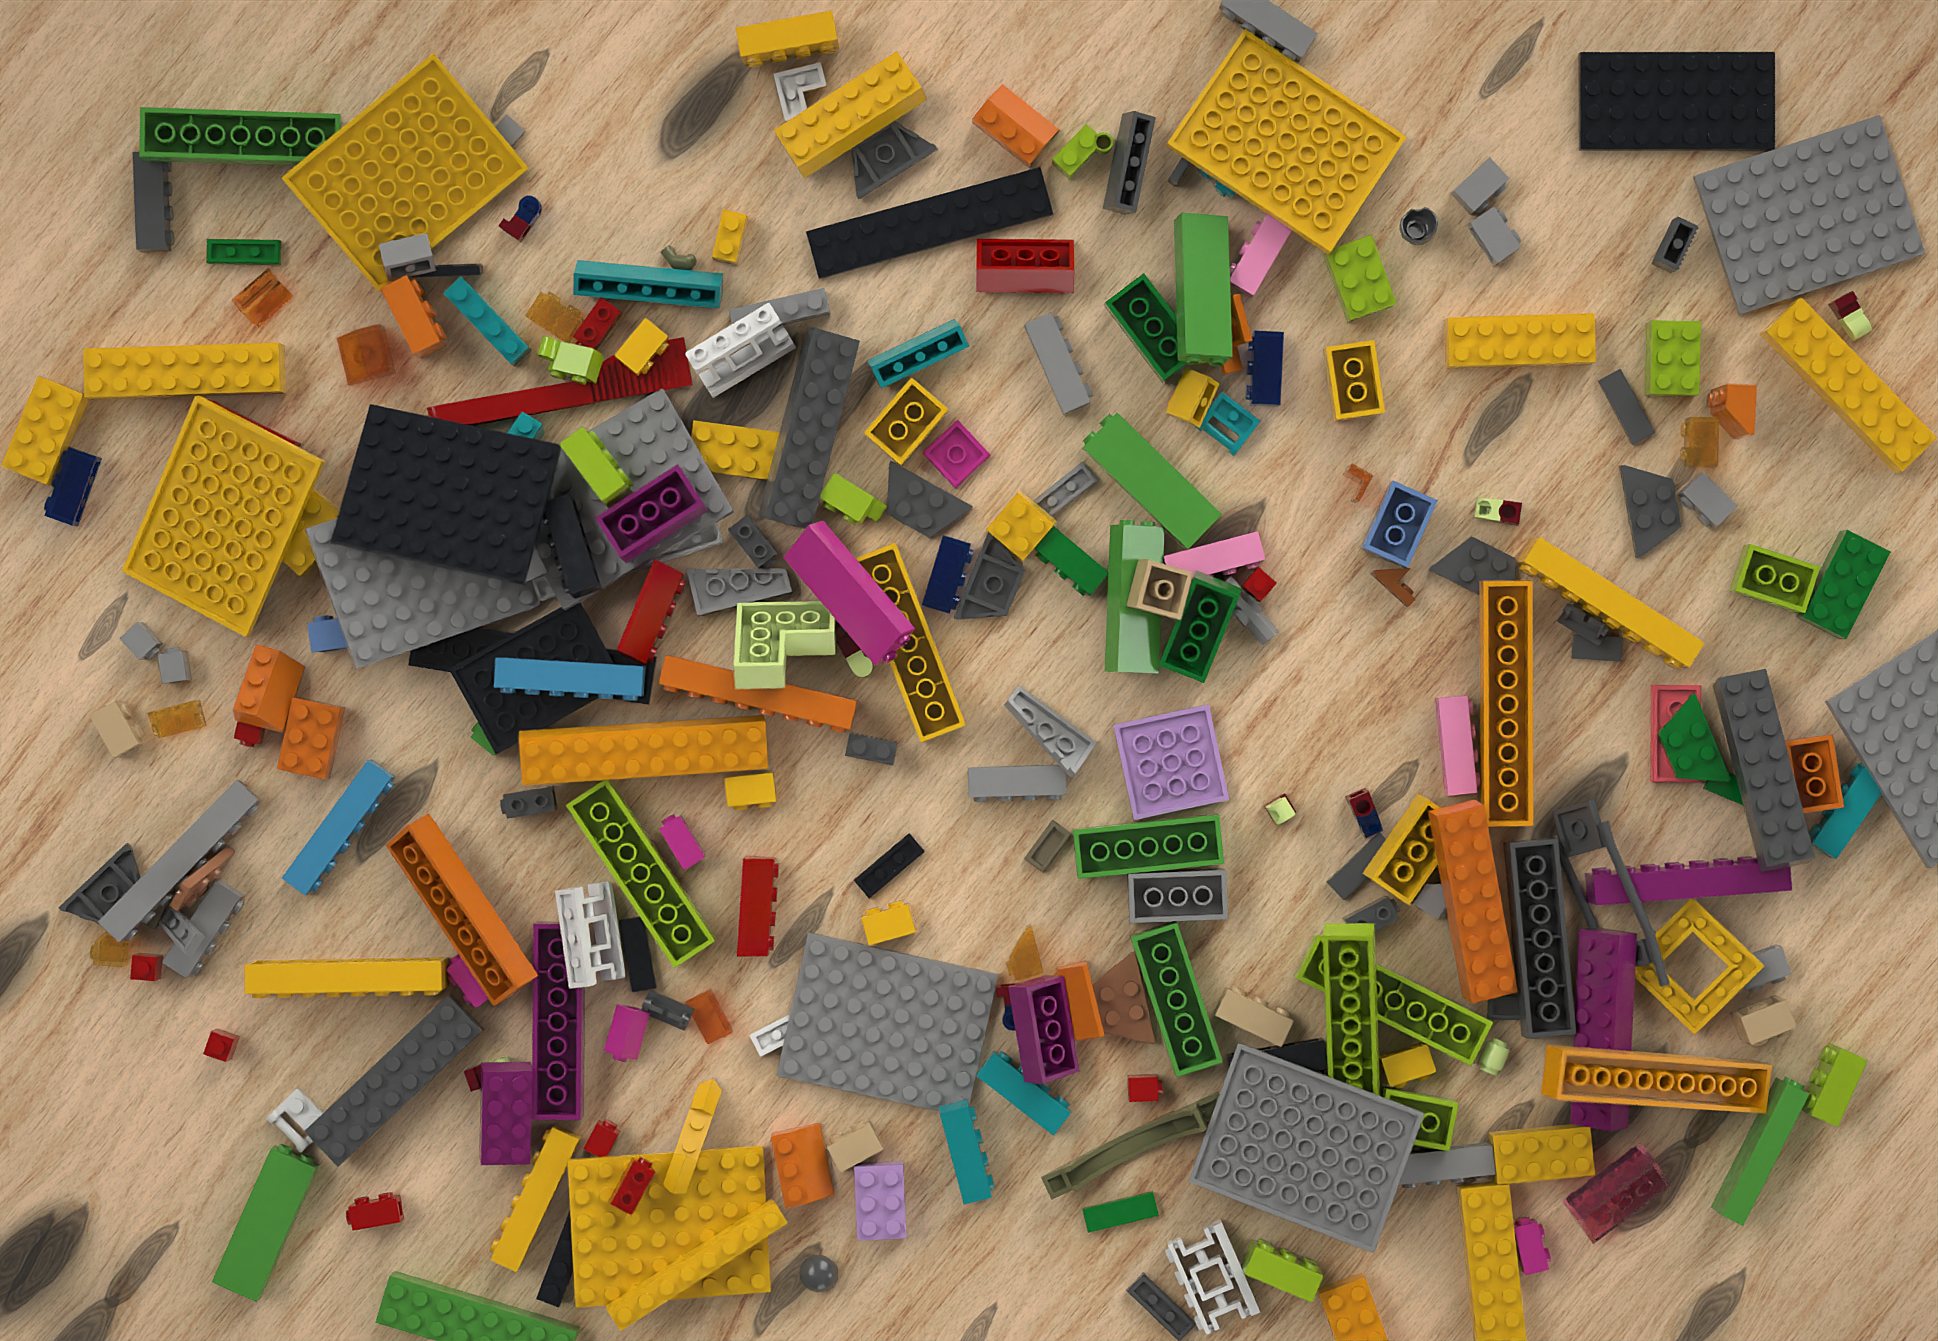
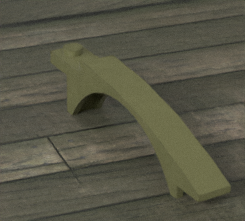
M1217 1091L1181 1109L1162 1115L1042 1176L1041 1179L1051 1200L1072 1190L1080 1189L1104 1172L1141 1153L1175 1139L1207 1130V1125L1210 1123L1220 1095Z

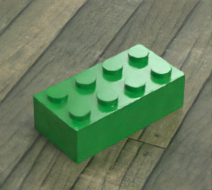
M1144 273L1104 303V307L1162 383L1187 365L1186 361H1178L1177 316Z
M1849 530L1840 531L1817 575L1806 612L1797 614L1796 618L1838 639H1847L1891 552Z
M1196 570L1189 587L1181 620L1176 619L1159 666L1204 683L1242 588Z

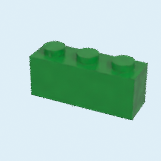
M1054 526L1034 548L1037 551L1035 556L1044 564L1048 562L1056 567L1054 572L1063 580L1067 577L1075 583L1072 587L1082 596L1086 593L1090 596L1108 575L1107 570Z

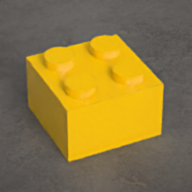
M1019 490L986 530L1024 561L1057 521Z

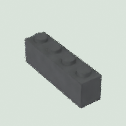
M1137 111L1122 114L1103 209L1123 215L1136 213L1156 117Z
M132 152L136 250L140 252L171 251V245H174L175 239L173 230H170V221H173L174 213L172 206H169V196H172L173 189L172 183L168 182V172H171L172 164L171 162L142 161L139 157V152Z

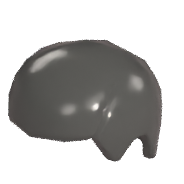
M1427 207L1410 209L1400 221L1399 230L1402 238L1413 245L1428 243L1436 234L1438 226L1436 214Z
M813 1255L805 1259L800 1267L801 1282L807 1289L813 1292H826L833 1288L838 1280V1268L826 1256Z

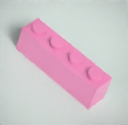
M1268 214L1262 223L1257 221L1251 231V234L1254 235L1250 244L1245 241L1238 253L1242 256L1238 265L1233 263L1230 267V285L1252 298L1292 230Z
M1258 531L1163 556L1164 564L1193 572L1192 579L1196 570L1212 577L1213 573L1222 571L1223 576L1236 573V567L1246 565L1247 569L1261 566L1260 561L1265 560Z
M1467 695L1435 698L1445 795L1477 793V787H1480V775L1475 773L1474 763H1478L1477 749L1473 748L1472 739L1476 737L1475 726L1470 724V715L1473 714L1472 700H1468Z

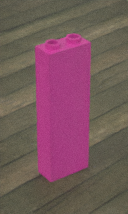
M824 521L808 525L783 558L874 665L891 662L897 656L896 651L909 642V635L915 628Z

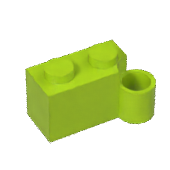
M1085 124L1052 159V164L1070 180L1096 152L1102 155L1109 153L1113 146V138L1105 132L1097 135L1094 130ZM1106 138L1110 142V146L1107 149H1100L1097 146V140Z
M547 336L542 337L537 356L550 360L548 371L551 372L552 377L560 380H565V377L572 378L573 382L586 385V382L596 383L604 359V355L593 348L561 342Z
M835 472L820 494V498L825 501L823 503L824 507L834 513L837 509L843 512V519L854 526L857 522L862 524L866 517L878 522L887 505Z

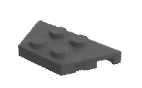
M893 121L852 148L856 197L858 200L931 155L938 148L936 145L919 137L913 131L906 129L900 123Z
M890 461L887 515L930 538L972 509L973 506Z
M1621 465L1619 469L1635 558H1639L1681 528L1674 483L1671 478L1627 465Z
M989 532L955 613L954 619L956 620L1007 616L1024 575L1025 569L1001 542Z
M1471 536L1436 564L1432 565L1429 571L1479 595V581L1515 580V558Z
M126 843L58 908L61 911L75 914L80 918L99 924L98 921L141 878L131 845Z

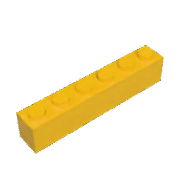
M556 1124L552 1129H546L541 1140L545 1144L541 1152L536 1151L531 1161V1164L534 1165L531 1174L526 1172L521 1182V1186L524 1189L521 1195H515L510 1206L514 1210L510 1218L505 1217L500 1227V1230L503 1231L500 1240L495 1238L489 1252L493 1253L491 1261L515 1272L520 1269L568 1167L567 1159L572 1158L582 1136Z

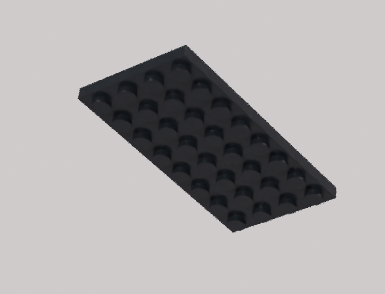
M1775 52L1579 53V151H1771L1775 149Z

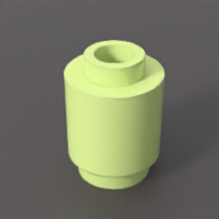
M1493 1038L1492 1042L1487 1040L1479 1060L1481 1063L1479 1069L1498 1076L1499 1071L1503 1070L1510 1049L1506 1048L1507 1043Z

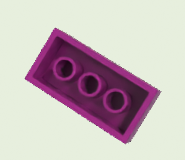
M677 464L596 516L595 519L619 557L625 563H628L707 512L708 509L684 471Z
M1044 975L1009 986L1024 1082L1044 1084L1080 1072L1064 976Z
M481 1062L479 1137L481 1165L530 1164L533 1078L531 1062Z

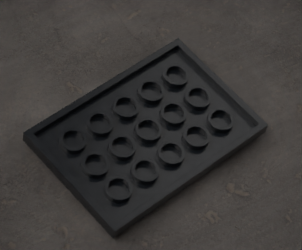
M580 602L566 611L562 607L556 609L449 668L497 755L519 743V731L544 729L599 698L597 693H589L588 698L574 697V692H564V696L549 695L548 690H540L539 695L525 694V689H515V693L500 692L499 687H494L495 658L600 664L615 663Z

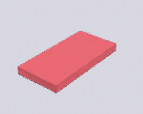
M1651 685L1650 782H1701V780L1675 778L1657 734L1662 726L1671 719L1676 710H1679L1686 702L1689 695L1695 693L1701 706V685Z

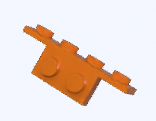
M1240 294L1231 295L1233 357L1220 366L1223 374L1243 370L1237 346L1253 341Z

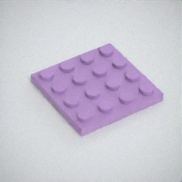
M1209 704L1113 725L1134 820L1229 800Z

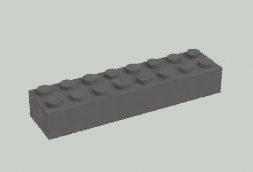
M806 328L758 517L806 529L808 525L813 524L860 340L818 328Z
M1762 669L1720 677L1713 684L1760 872L1809 863L1815 858L1767 671Z
M1543 838L1503 842L1521 1036L1533 1039L1576 1034L1558 839Z
M452 994L448 995L304 1132L337 1167L340 1166L475 1039L484 1028Z

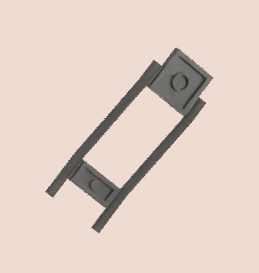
M1595 799L1552 811L1559 835L1552 836V838L1558 839L1560 864L1588 927L1599 928L1568 857L1606 847L1646 939L1637 941L1635 967L1653 963L1660 986L1670 984L1656 935L1616 847L1609 821L1601 822Z

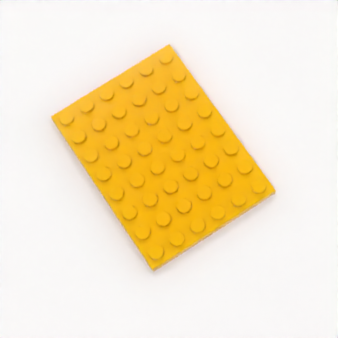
M1244 29L1167 142L1166 147L1329 255L1407 137Z
M433 52L281 178L379 292L380 288L391 282H388L379 244L427 233L432 249L529 168Z
M195 396L124 563L122 572L242 636L249 637L325 461L201 396Z
M763 1145L702 1149L688 1190L682 1194H672L663 1186L674 1151L567 1159L575 1308L605 1306L766 1203ZM632 1157L637 1160L639 1157H643L653 1163L651 1167L654 1168L655 1174L631 1216L611 1205L609 1199ZM768 1236L670 1300L771 1292Z

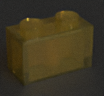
M550 291L547 295L540 292L525 316L557 338L570 343L573 339L572 336L584 321L580 317L582 312L570 304L567 308L559 303L561 298Z
M1719 417L1685 418L1684 423H1681L1680 430L1681 437H1684V447H1681L1680 460L1684 462V467H1717Z

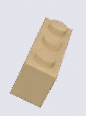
M1233 986L1232 990L1226 987L1214 1011V1015L1282 1047L1294 1022L1289 1017L1290 1012L1280 1007H1277L1275 1011L1267 1007L1269 1002L1256 996L1252 1000L1245 996L1246 991L1236 986Z

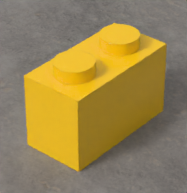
M722 210L712 253L713 260L738 266L748 223V216L746 214Z
M645 318L614 356L637 376L641 372L645 375L654 364L651 361L656 354L662 355L669 346L667 343L669 337Z
M1185 368L1178 380L1176 390L1168 402L1166 413L1177 420L1200 428L1220 383L1207 375Z
M774 772L724 778L727 807L733 806L734 811L747 810L750 804H757L758 808L772 807V802L777 801Z
M899 900L889 903V908L879 910V907L865 910L866 915H862L861 920L869 946L916 933L909 903L903 904V901Z
M1424 1042L1379 1056L1386 1083L1390 1087L1394 1086V1089L1407 1086L1408 1081L1416 1078L1417 1081L1427 1080L1432 1077V1073L1436 1072L1428 1044Z

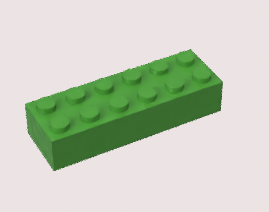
M1218 814L1072 829L1078 879L1224 864L1220 817Z
M1177 921L1129 935L1175 1076L1179 1077L1222 1063L1220 1051Z

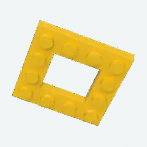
M1690 898L1655 933L1663 961L1693 932L1728 966L1695 999L1668 973L1667 976L1670 984L1660 986L1653 963L1635 967V978L1695 1035L1764 967V964L1695 898Z

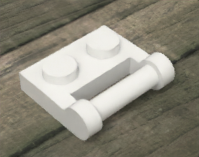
M298 1087L266 1119L271 1124L274 1123L297 1146L296 1149L301 1153L313 1140L309 1136L303 1139L280 1115L286 1111L306 1130L324 1112Z

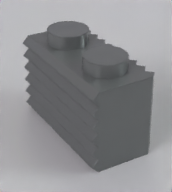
M1678 216L1674 218L1651 264L1669 273L1680 269L1679 266L1682 264L1681 261L1684 260L1683 257L1686 256L1687 248L1690 247L1692 239L1695 238L1696 230L1699 229L1698 225Z
M852 732L849 734L845 756L894 765L898 743L897 741L892 742V740L873 738V736L869 737L868 735L864 737L863 734L859 735Z

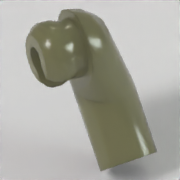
M670 245L660 252L673 269L691 270L697 263L694 255H677Z

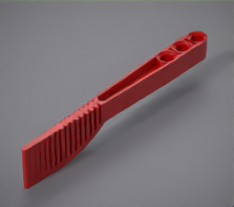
M682 337L668 340L669 346L662 355L656 354L651 360L654 364L645 375L641 372L637 376L612 355L602 362L596 383L586 382V385L571 381L428 407V416L474 426L518 418L521 412L527 415H535L660 391L661 388L666 391L692 386L689 361L686 356L685 339Z

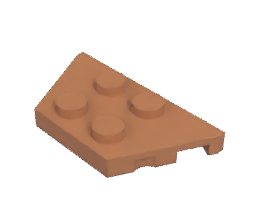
M227 846L183 881L179 886L182 890L175 894L170 906L178 912L184 906L189 908L198 897L201 898L210 888L208 884L220 875L222 867L234 855L235 851L230 846Z
M1133 951L1092 984L1105 1033L1155 1044L1135 951Z

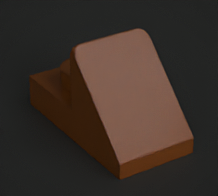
M1410 568L1373 570L1371 575L1406 607L1415 601V598L1412 596L1413 590L1405 583L1401 585L1398 583Z

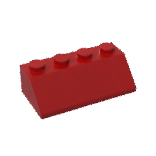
M977 239L976 292L1074 293V240Z
M654 559L616 649L619 655L647 666L648 661L653 662L658 648H655V644L658 638L663 639L667 626L664 625L667 616L672 617L676 608V603L673 602L676 594L681 595L686 581L683 580V573Z
M745 856L743 858L737 957L768 956L769 950L774 951L775 936H770L771 926H775L776 912H772V902H777L778 888L773 887L774 878L779 876V863H775V857Z

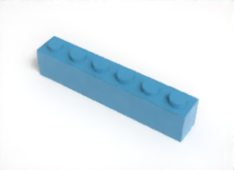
M497 657L495 658L494 687H499L500 692L515 693V689H525V694L539 695L540 690H548L549 695L564 696V692H574V697L588 698L589 693H597L598 698L613 699V695H623V700L637 701L638 696H644L646 666Z
M367 760L285 872L282 879L304 895H308L311 892L316 893L323 883L320 880L325 872L329 874L336 866L337 862L335 859L338 854H344L350 847L352 842L349 839L354 833L358 835L364 828L366 823L363 820L368 813L372 815L379 807V798L382 794L387 795L395 785L392 782L395 776L374 760Z

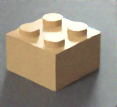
M1139 559L1126 606L1181 620L1193 572L1148 559Z
M1776 995L1730 1012L1740 1040L1750 1045L1754 1044L1755 1047L1768 1043V1038L1777 1035V1038L1787 1036L1792 1033L1791 1029L1797 1028L1787 1000Z

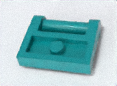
M1221 392L1208 409L1200 428H1196L1200 431L1204 430L1229 449L1228 453L1234 456L1260 423V420L1225 393ZM1212 416L1239 436L1236 442L1208 422Z

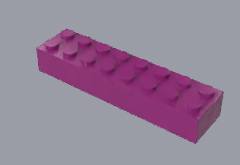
M1752 856L1737 857V862H1733L1731 859L1728 860V858L1713 859L1711 864H1709V861L1692 860L1689 861V865L1685 866L1684 863L1666 862L1664 863L1665 867L1655 864H1641L1640 869H1635V867L1629 865L1625 866L1641 902L1792 891L1791 867L1760 872L1757 858H1752ZM1606 867L1592 868V873H1585L1588 903L1593 905L1630 903L1617 871H1611V869H1606Z
M537 921L533 923V967L538 976L533 979L532 1120H581L584 1117L585 987L569 988L560 922Z
M1603 928L1579 929L1574 1047L1632 1051L1637 933ZM1571 1101V1124L1606 1131L1628 1128L1629 1104Z

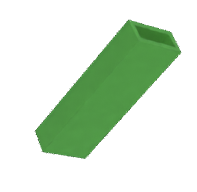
M1182 212L1174 220L1178 361H1186L1189 365L1205 362L1209 363L1210 366H1222L1233 357L1228 216Z
M1109 413L1099 423L1102 428L1096 434L1092 431L1083 440L1086 445L1082 449L1164 527L1176 541L1188 550L1222 514L1118 413L1114 416Z
M1120 520V525H1110L1105 671L1159 674L1161 616L1126 605L1138 560L1148 559L1163 564L1164 527H1155V522L1141 521L1139 526L1134 525L1135 521Z
M1787 1077L1784 1080L1775 1078L1769 1090L1766 1114H1757L1711 1206L1712 1209L1722 1216L1744 1226L1809 1096L1808 1093L1802 1091L1803 1085Z
M284 1144L275 1145L270 1149L212 1280V1283L255 1302L263 1295L320 1166L312 1156L295 1154L292 1152L293 1149Z

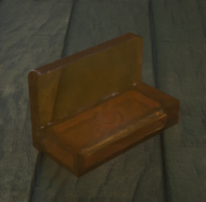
M267 268L234 297L232 301L239 311L258 328L292 299L293 295L278 280L276 275Z
M1354 464L1346 466L1342 475L1359 484L1350 500L1356 503L1361 500L1373 474Z
M711 988L685 1002L687 1006L694 1008L692 1017L707 1044L721 1037L724 1038L734 1031Z

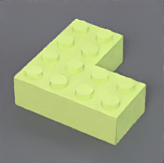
M821 601L737 603L734 652L735 689L785 688L786 656L835 655L836 619Z

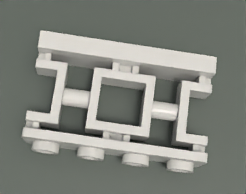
M770 303L765 304L686 352L691 365L696 373L699 374L713 398L796 348L784 326L777 327L782 323ZM748 343H751V344H749L748 346L744 347L743 349L739 350L738 352H736V353H734L733 355L730 356V354H732L733 352L737 351L738 349L742 348L743 346L747 345Z
M611 881L588 884L589 897L585 898L583 887L555 891L569 988L589 987L597 984L596 971H600L602 981L625 977ZM593 922L596 945L591 946L588 923Z
M1220 1219L1211 1222V1225L1203 1227L1207 1239L1185 1248L1181 1237H1178L1176 1240L1168 1241L1169 1248L1165 1250L1170 1264L1176 1263L1178 1271L1174 1273L1179 1285L1185 1284L1188 1291L1184 1296L1189 1308L1194 1307L1198 1314L1194 1317L1199 1331L1204 1329L1206 1335L1210 1334L1213 1330L1220 1329L1215 1317L1237 1308L1242 1319L1250 1314L1253 1316L1260 1313ZM1214 1232L1228 1262L1223 1263L1220 1254L1208 1259L1204 1248L1214 1244L1211 1236ZM1180 1248L1183 1257L1195 1252L1199 1263L1188 1267L1191 1278H1187L1175 1249ZM1218 1263L1226 1283L1204 1292L1196 1272ZM1235 1277L1247 1306L1242 1308L1239 1299L1227 1304L1224 1297V1292L1234 1288L1230 1280ZM1198 1292L1202 1301L1214 1297L1218 1308L1207 1312L1211 1320L1209 1323L1206 1322L1195 1297V1294Z

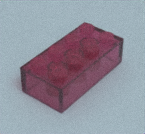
M1639 1143L1629 1149L1618 1160L1610 1163L1598 1175L1590 1178L1578 1190L1570 1193L1562 1202L1579 1228L1594 1244L1671 1187V1184L1656 1160Z

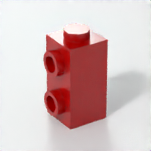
M600 297L572 336L577 340L575 345L597 350L623 313Z
M632 1157L613 1191L609 1203L632 1216L655 1174L654 1168L651 1167L653 1163L643 1157H639L638 1160Z
M393 1192L379 1194L378 1199L369 1200V1196L354 1199L355 1203H352L348 1207L349 1210L346 1211L348 1225H351L352 1231L401 1222L404 1219L401 1196H393Z

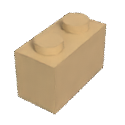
M114 701L89 715L113 758L121 757L144 744L142 740L144 737L143 732L137 724H133L130 718L132 713L126 703L122 704L121 701Z
M861 1120L850 1127L852 1131L845 1135L839 1132L829 1138L830 1143L827 1144V1149L840 1173L884 1149V1145L871 1121L864 1123Z

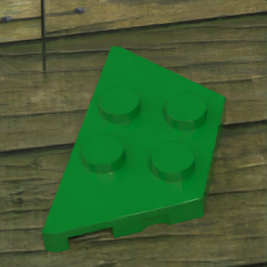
M1693 693L1689 695L1686 702L1679 710H1676L1671 719L1657 732L1675 778L1729 782L1731 779L1698 698Z

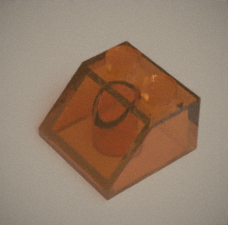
M381 324L356 329L337 337L348 385L396 374L385 327Z

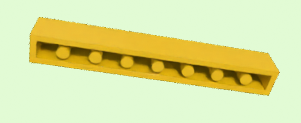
M770 1199L607 1304L606 1309L619 1331H622L788 1223L773 1199Z

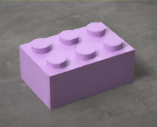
M904 1161L866 1162L854 1165L857 1241L906 1238Z

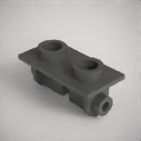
M1567 603L1563 613L1557 620L1560 624L1598 647L1611 630L1607 623H1602L1577 608L1574 603Z
M649 990L641 1008L646 1012H650L649 1016L684 1031L694 1011V1008L652 990Z

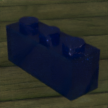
M1254 331L1253 341L1248 342V351H1252L1251 361H1247L1246 374L1251 375L1250 385H1246L1245 399L1250 400L1249 406L1279 407L1281 405L1284 332Z
M68 447V450L63 452L60 459V464H62L60 473L55 475L52 482V487H54L52 495L46 499L44 504V510H46L44 516L72 526H79L102 461L101 457L72 447Z
M942 536L922 606L950 614L951 609L956 611L960 598L956 596L958 586L963 587L967 576L963 569L965 563L970 564L974 550L970 549L971 543Z

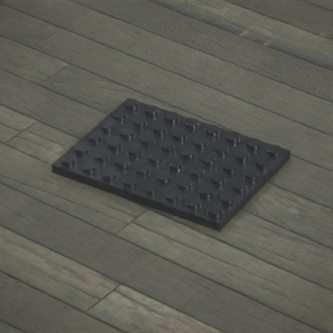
M370 404L331 542L340 546L525 585L562 447L560 444Z

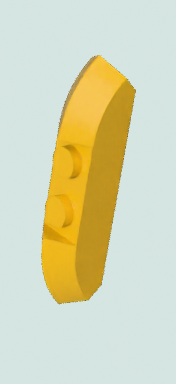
M714 1079L700 1082L695 1092L663 1186L672 1194H682L688 1190L722 1093L721 1088Z

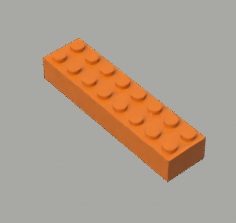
M665 655L659 684L664 685L663 690L680 693V689L687 690V695L701 699L704 695L712 696V702L727 704L728 701L736 702L735 707L751 710V706L760 708L759 713L773 716L775 712L783 714V719L796 722L799 718L807 719L806 724L816 727H822V723L831 725L830 730L845 733L846 729H852L858 700L785 683V688L735 689L734 670L671 655Z
M1470 800L1430 810L1428 814L1462 997L1473 1004L1518 992L1484 804L1476 800Z
M430 814L408 824L386 844V847L493 1006L511 997L538 976L533 965L528 961L518 943L515 942L506 925L501 921L491 903L486 899L478 884L474 881L464 863L457 856Z

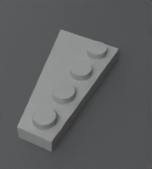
M786 568L686 569L698 617L736 608L737 603H755L793 593Z
M1019 685L1004 704L1011 714L1072 779L1097 742Z

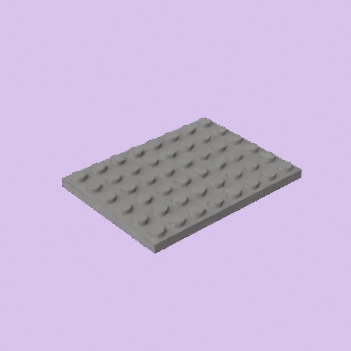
M1880 115L1693 176L1738 315L1926 254Z
M663 388L591 430L594 431L606 446L602 450L607 449L620 465L616 469L621 468L634 485L630 488L633 492L678 464L708 509L707 512L633 560L625 563L619 557L595 519L596 516L608 509L607 506L599 499L563 448L561 449L548 497L549 501L570 494L575 499L602 589L734 513ZM542 520L535 547L547 571L544 576L562 608L566 611L597 592L576 599L569 593H565L561 581L565 579L562 570H558L554 557L558 556L556 548L551 547L547 534L551 533L549 525H545Z
M337 519L305 529L355 669L541 606L532 581L519 586V584L332 544L331 538Z
M1938 629L1825 701L1926 868H1931L1938 863Z
M808 932L776 1076L939 1111V1106L967 1100L968 1105H970L998 974Z
M1238 1043L1188 1182L1374 1253L1425 1113Z

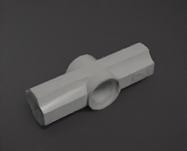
M1232 576L1225 580L1227 583L1242 588ZM1241 589L1233 615L1244 627L1247 626L1256 639L1264 645L1279 631L1264 615L1263 609L1255 599Z

